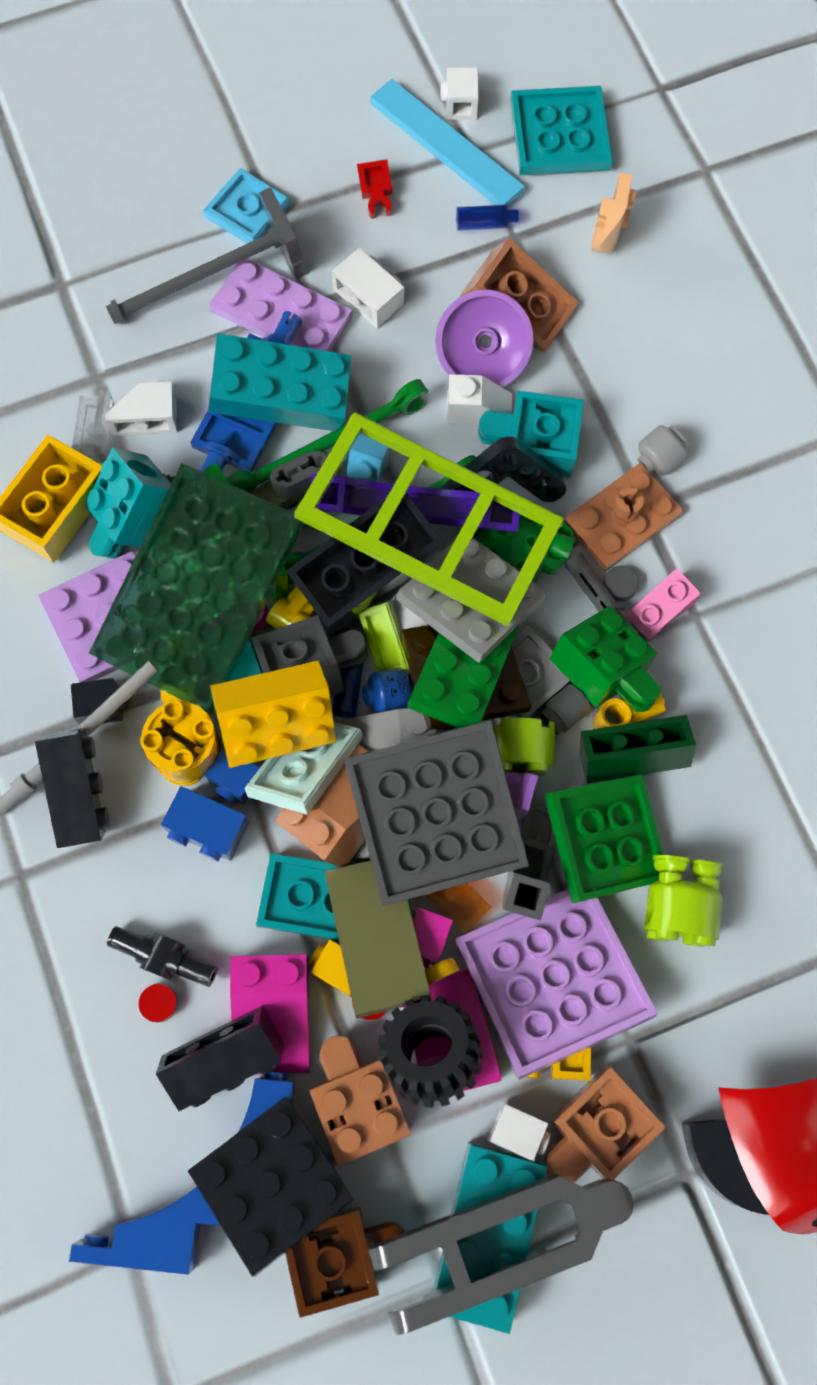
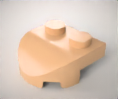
M619 173L613 199L602 198L591 251L611 253L616 247L620 230L627 229L630 210L633 208L636 193L635 189H630L632 175Z

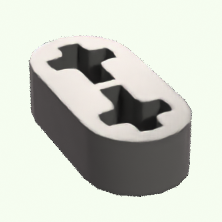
M311 451L275 468L270 474L273 493L279 498L289 499L306 492L311 484V474H318L328 455L321 451Z

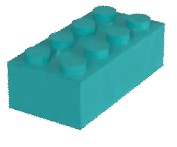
M217 333L208 412L334 431L342 427L346 416L351 355Z
M468 1143L451 1214L545 1178L547 1166L539 1162H533L525 1158ZM538 1209L457 1240L471 1281L500 1270L499 1265L505 1262L508 1265H512L527 1259ZM443 1252L441 1253L432 1291L453 1283ZM520 1289L450 1317L510 1334Z

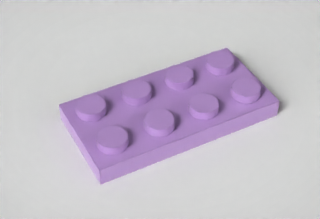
M249 259L236 264L209 304L211 312L262 337H268L269 334H273L282 318L283 312L290 311L289 319L292 318L294 313L302 319V324L290 344L329 352L352 318V309Z

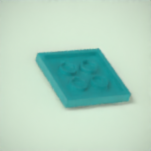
M601 86L511 90L510 102L519 175L611 170L612 155Z

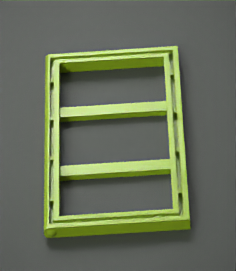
M356 412L350 416L347 425L294 513V518L507 627L558 529L563 526L564 519L548 509ZM360 433L409 457L367 533L317 509ZM421 465L480 494L439 571L380 541L382 534ZM492 500L543 526L504 603L452 578Z

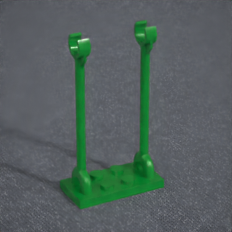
M415 379L399 389L392 401L363 416L379 423L392 415L402 413L405 415L414 414L427 405L421 395H425L429 391L421 379ZM346 425L253 473L240 471L225 477L217 463L204 468L209 502L274 603L282 597H288V585L294 582L286 570L320 545L305 553L293 552L278 558L270 546L272 540L264 526L258 527L253 520V517H255L250 504L245 498H242L255 490L258 485L269 480L271 472L278 466L307 452H323L333 447ZM475 455L467 456L457 462V464L465 467L476 457ZM444 477L426 488L442 489L443 485L450 478Z

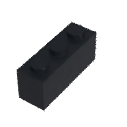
M85 728L41 735L35 741L57 849L101 841L106 833V829L110 828V818L107 807H101L99 794L103 793V784L100 773L94 772L92 758L96 757V749L92 736L87 737Z
M260 1006L163 1054L156 1071V1076L178 1112L190 1106L194 1108L206 1103L212 1095L224 1089L226 1091L234 1090L245 1079L257 1073L266 1074L275 1069L282 1061L284 1042L263 1006Z

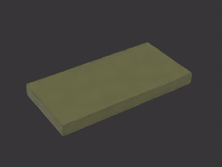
M371 861L324 871L356 1019L394 1010L397 1007H406L405 1001L413 999L414 1003L421 1002L420 996L429 995L431 999L408 900L385 906L382 905Z

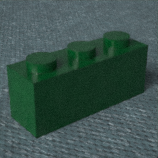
M687 715L581 731L579 755L586 783H594L639 774L644 775L692 767L696 742Z

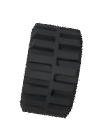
M429 995L420 996L421 1002L414 1003L413 999L405 1001L407 1006L401 1011L397 1007L391 1012L394 1019L392 1022L385 1020L382 1026L386 1035H379L378 1044L382 1051L378 1053L386 1074L402 1097L406 1095L409 1102L415 1105L421 1100L425 1107L433 1108L434 1101H439L441 1106L444 1107L450 1105L448 1099L450 1097L456 1096L458 1101L463 1098L465 1094L462 1089L465 1086L470 1089L476 1084L474 1074L480 1075L482 1064L480 1059L483 1058V1051L475 1026L466 1010L462 1012L460 1005L454 1001L448 1005L445 997L437 995L435 1001H431ZM439 1036L452 1041L449 1053L439 1063L431 1066H418L411 1062L414 1049L423 1040Z

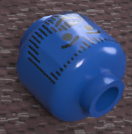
M401 668L375 671L369 675L367 685L362 687L364 703L366 706H371L375 713L408 709L407 705L414 690V683L411 675H407Z

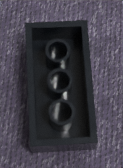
M406 493L382 534L380 541L427 565L445 550L444 542ZM386 498L349 525L367 533ZM333 537L286 570L332 634L410 578L402 572Z

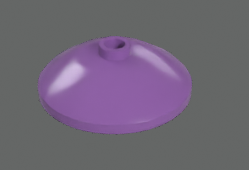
M476 290L460 296L445 310L437 327L436 351L439 361L448 375H480L504 387L513 382L523 372L533 350V329L528 315L517 301L499 291ZM485 335L492 338V344L488 348H483L480 343L481 338Z

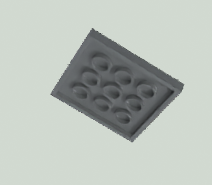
M485 720L344 758L383 906L529 866L491 720Z

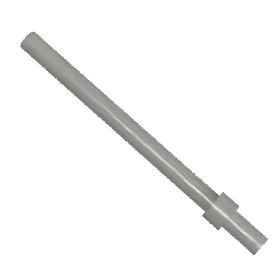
M149 660L75 729L85 728L88 737L158 673V667ZM39 763L26 775L20 774L10 784L11 789L0 798L1 816L21 798L26 799L37 789L36 784L42 780Z

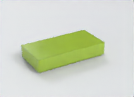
M393 601L370 607L359 614L377 671L392 668L408 670L409 667L399 637L402 628Z

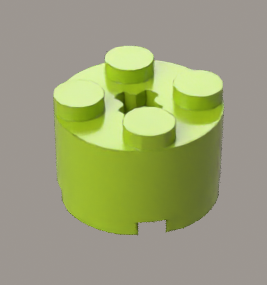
M500 718V725L492 726L504 772H510L512 768L524 769V773L545 776L548 768L554 767V722L549 721L546 727H542V719Z

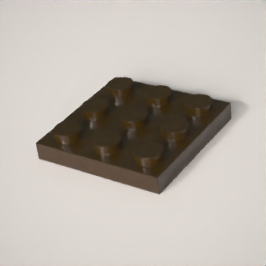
M430 625L402 629L399 635L414 687L439 633ZM512 646L482 721L527 713L532 707ZM423 714L428 731L453 726Z

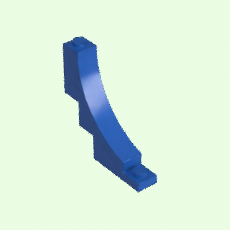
M268 1072L265 1074L264 1079L255 1078L251 1100L239 1131L285 1097L293 1105L296 1082L287 1081L288 1073ZM196 1186L181 1199L159 1211L143 1217L122 1221L115 1225L112 1243H108L109 1236L85 1234L84 1240H79L71 1245L69 1262L189 1275L195 1267L200 1224L221 1225Z

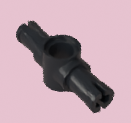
M115 926L107 940L108 947L134 957L136 963L141 964L139 968L171 980V977L177 979L181 976L210 987L218 972L217 966L190 955L189 950L184 949V944L158 933H154L153 936L149 934L142 936Z

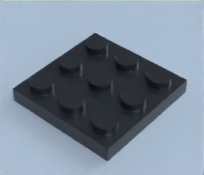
M287 1097L283 1098L187 1170L252 1277H256L355 1200Z

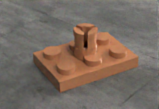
M639 463L567 515L563 522L573 530L574 537L606 572L681 517L684 510L643 464Z

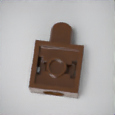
M358 1206L338 1212L286 1252L285 1255L299 1318L378 1296L379 1284L368 1248L388 1238L404 1233L405 1230L395 1222H386L365 1228L361 1208ZM340 1289H344V1291L339 1293L334 1292Z

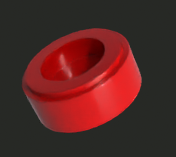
M163 984L150 985L143 990L139 997V1011L148 1021L156 1023L165 1022L177 1010L178 999L176 993L170 987Z

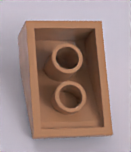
M510 237L491 251L460 295L462 296L476 290H494L513 298L528 315L533 329V347L541 352L547 350L579 303Z
M358 744L350 757L369 751ZM345 764L308 815L283 808L275 819L276 823L320 858L340 868L350 863L365 841Z

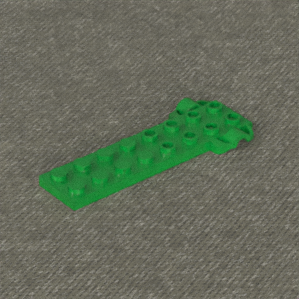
M520 514L517 533L477 529L473 538L520 572L543 526ZM564 522L563 526L558 529L532 579L535 584L541 572L554 575L568 560L576 538H574L573 530ZM519 625L480 664L442 634L438 633L410 696L407 708L458 728L481 722Z

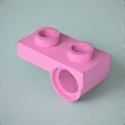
M676 568L626 615L650 641L674 618L687 611L700 598L701 593Z

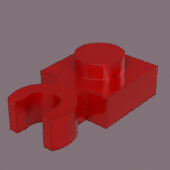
M384 159L357 164L362 199L370 198L368 201V214L370 218H375L374 209L379 205L385 207L387 216H391V201L385 196L393 194L388 160Z

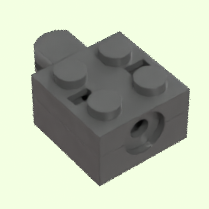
M318 615L252 637L263 673L319 661L329 687L330 696L345 691L339 671L363 663L368 657L365 639L361 632L353 629L327 638Z

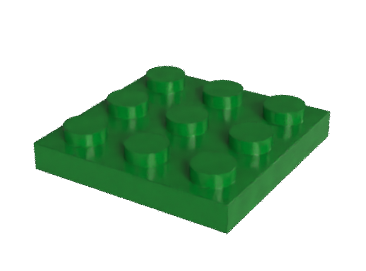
M642 774L555 791L544 795L572 904L650 885L659 880L660 872L655 869L652 857L664 854Z

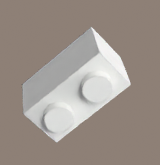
M358 248L332 270L333 290L377 329L404 306V285L396 275H390L381 267V264L373 255L368 256L362 249Z

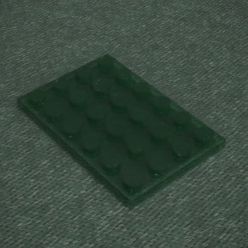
M181 463L89 654L131 675H134L150 660L158 667L159 672L147 683L183 701L198 705L205 712L212 714L215 706L210 686L228 682L303 528L304 522L294 518V513Z

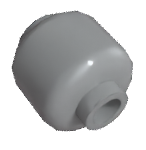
M659 425L639 442L638 450L641 456L637 460L650 473L655 471L660 475H666L686 458L688 442L674 426L671 425L668 428Z

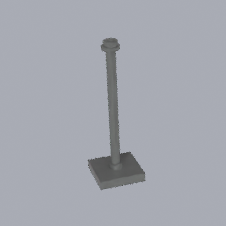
M270 187L259 192L271 229L267 230L268 234L118 304L115 299L110 301L111 304L107 305L106 308L114 324L119 322L123 324L126 322L124 316L273 246L275 249L281 248L296 279L308 274L297 237L272 188Z

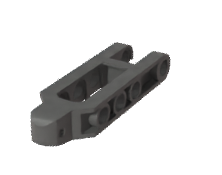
M555 1173L369 1247L368 1252L375 1271L394 1266L441 1247L453 1281L450 1285L423 1295V1300L395 1312L390 1310L388 1314L395 1334L402 1335L592 1260L602 1232L624 1223L633 1212L634 1203L628 1187L610 1178L600 1179L580 1186ZM559 1200L571 1205L580 1228L578 1234L574 1235L575 1240L550 1250H546L543 1247L537 1250L538 1255L512 1265H508L505 1262L499 1265L500 1270L472 1281L469 1279L457 1240Z

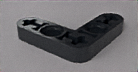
M514 437L500 438L465 466V468L475 473L490 471L491 473L485 478L496 484L509 477L543 502L557 501L565 495L567 490L561 472ZM526 467H537V469L531 474L521 473L522 470ZM449 479L442 487V489L475 492L452 479ZM544 479H545V482H546L548 485H545V486H544V484H543V480H544Z

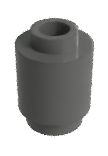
M568 684L543 705L544 710L539 713V717L545 726L548 725L549 721L554 722L555 735H558L561 731L567 732L591 712L592 708L590 701L577 687Z

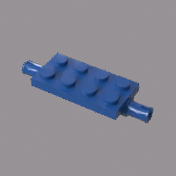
M284 311L273 334L260 338L249 333L247 338L291 345L292 339L302 324V319L295 313L289 319L291 312ZM207 410L190 442L192 448L208 455L199 473L196 474L195 479L205 486L204 468L214 463H217L221 471H223L225 465H232L240 470L253 472L278 423L210 413Z

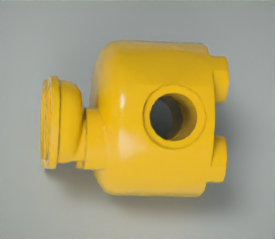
M175 699L166 701L147 718L142 729L140 743L147 758L166 780L179 786H190L197 783L202 775L214 764L220 752V737L210 716L200 706L187 701Z

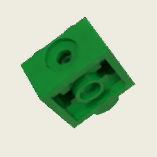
M610 605L564 632L549 658L596 708L619 694L636 712H645L650 710L661 694V686L646 672L658 653Z

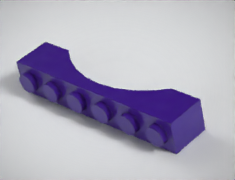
M311 474V484L317 474ZM335 476L317 509L329 513L361 516L386 498L394 484ZM409 486L406 492L430 524L463 527L480 495L473 491ZM492 500L477 529L517 533L520 514Z

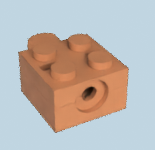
M336 1035L327 1039L321 1046L319 1057L328 1080L311 1086L309 1091L339 1167L408 1137L411 1133L390 1079L380 1061V1057L362 1065L356 1047L348 1037ZM385 1096H388L390 1105L387 1104Z
M603 1067L591 1081H588L550 1119L564 1137L545 1156L544 1165L547 1166L546 1173L548 1176L556 1173L575 1183L591 1167L601 1179H615L666 1127L612 1067Z

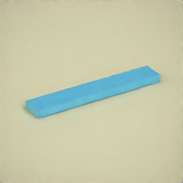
M390 79L371 96V104L501 211H504L524 193L525 186L393 79Z

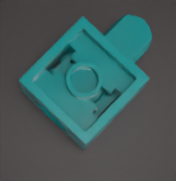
M518 390L513 414L486 411L479 420L478 437L481 443L492 445L503 437H514L559 470L563 477L571 478L577 457L584 400ZM529 466L522 471L534 472L537 467Z
M112 447L107 460L104 461L101 473L94 488L90 491L85 505L98 521L89 540V547L93 555L116 559L124 545L150 548L178 491L147 455Z

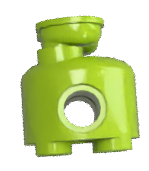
M654 855L652 857L654 867L660 873L659 880L653 882L648 889L644 930L647 931L646 938L668 942L669 940L678 941L679 937H683L682 944L698 947L715 946L716 940H719L723 900L722 894L719 892L720 880H717V878L721 876L724 865L706 860L690 861V858L680 856ZM689 863L691 873L696 877L695 882L683 881V875L680 874L686 871Z

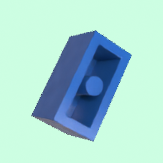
M180 786L161 826L169 832L166 837L169 840L184 847L187 846L188 842H191L201 847L200 854L219 862L221 857L231 861L248 827L249 820L246 815Z

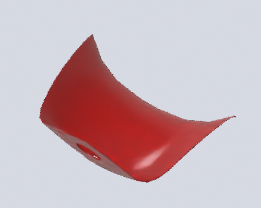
M817 1078L772 1088L739 1089L719 1087L723 1112L738 1157L751 1187L770 1217L782 1231L787 1233L811 1234L817 1232V1225H812V1222L817 1218Z

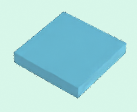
M240 168L204 208V217L246 244L266 235L267 230L271 229L259 192L271 186ZM271 187L285 213L291 206L290 198Z

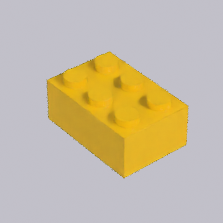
M47 434L0 496V532L55 563L91 514L85 505L88 495L94 488L101 473L102 465Z
M319 661L210 686L229 768L336 742L329 687Z

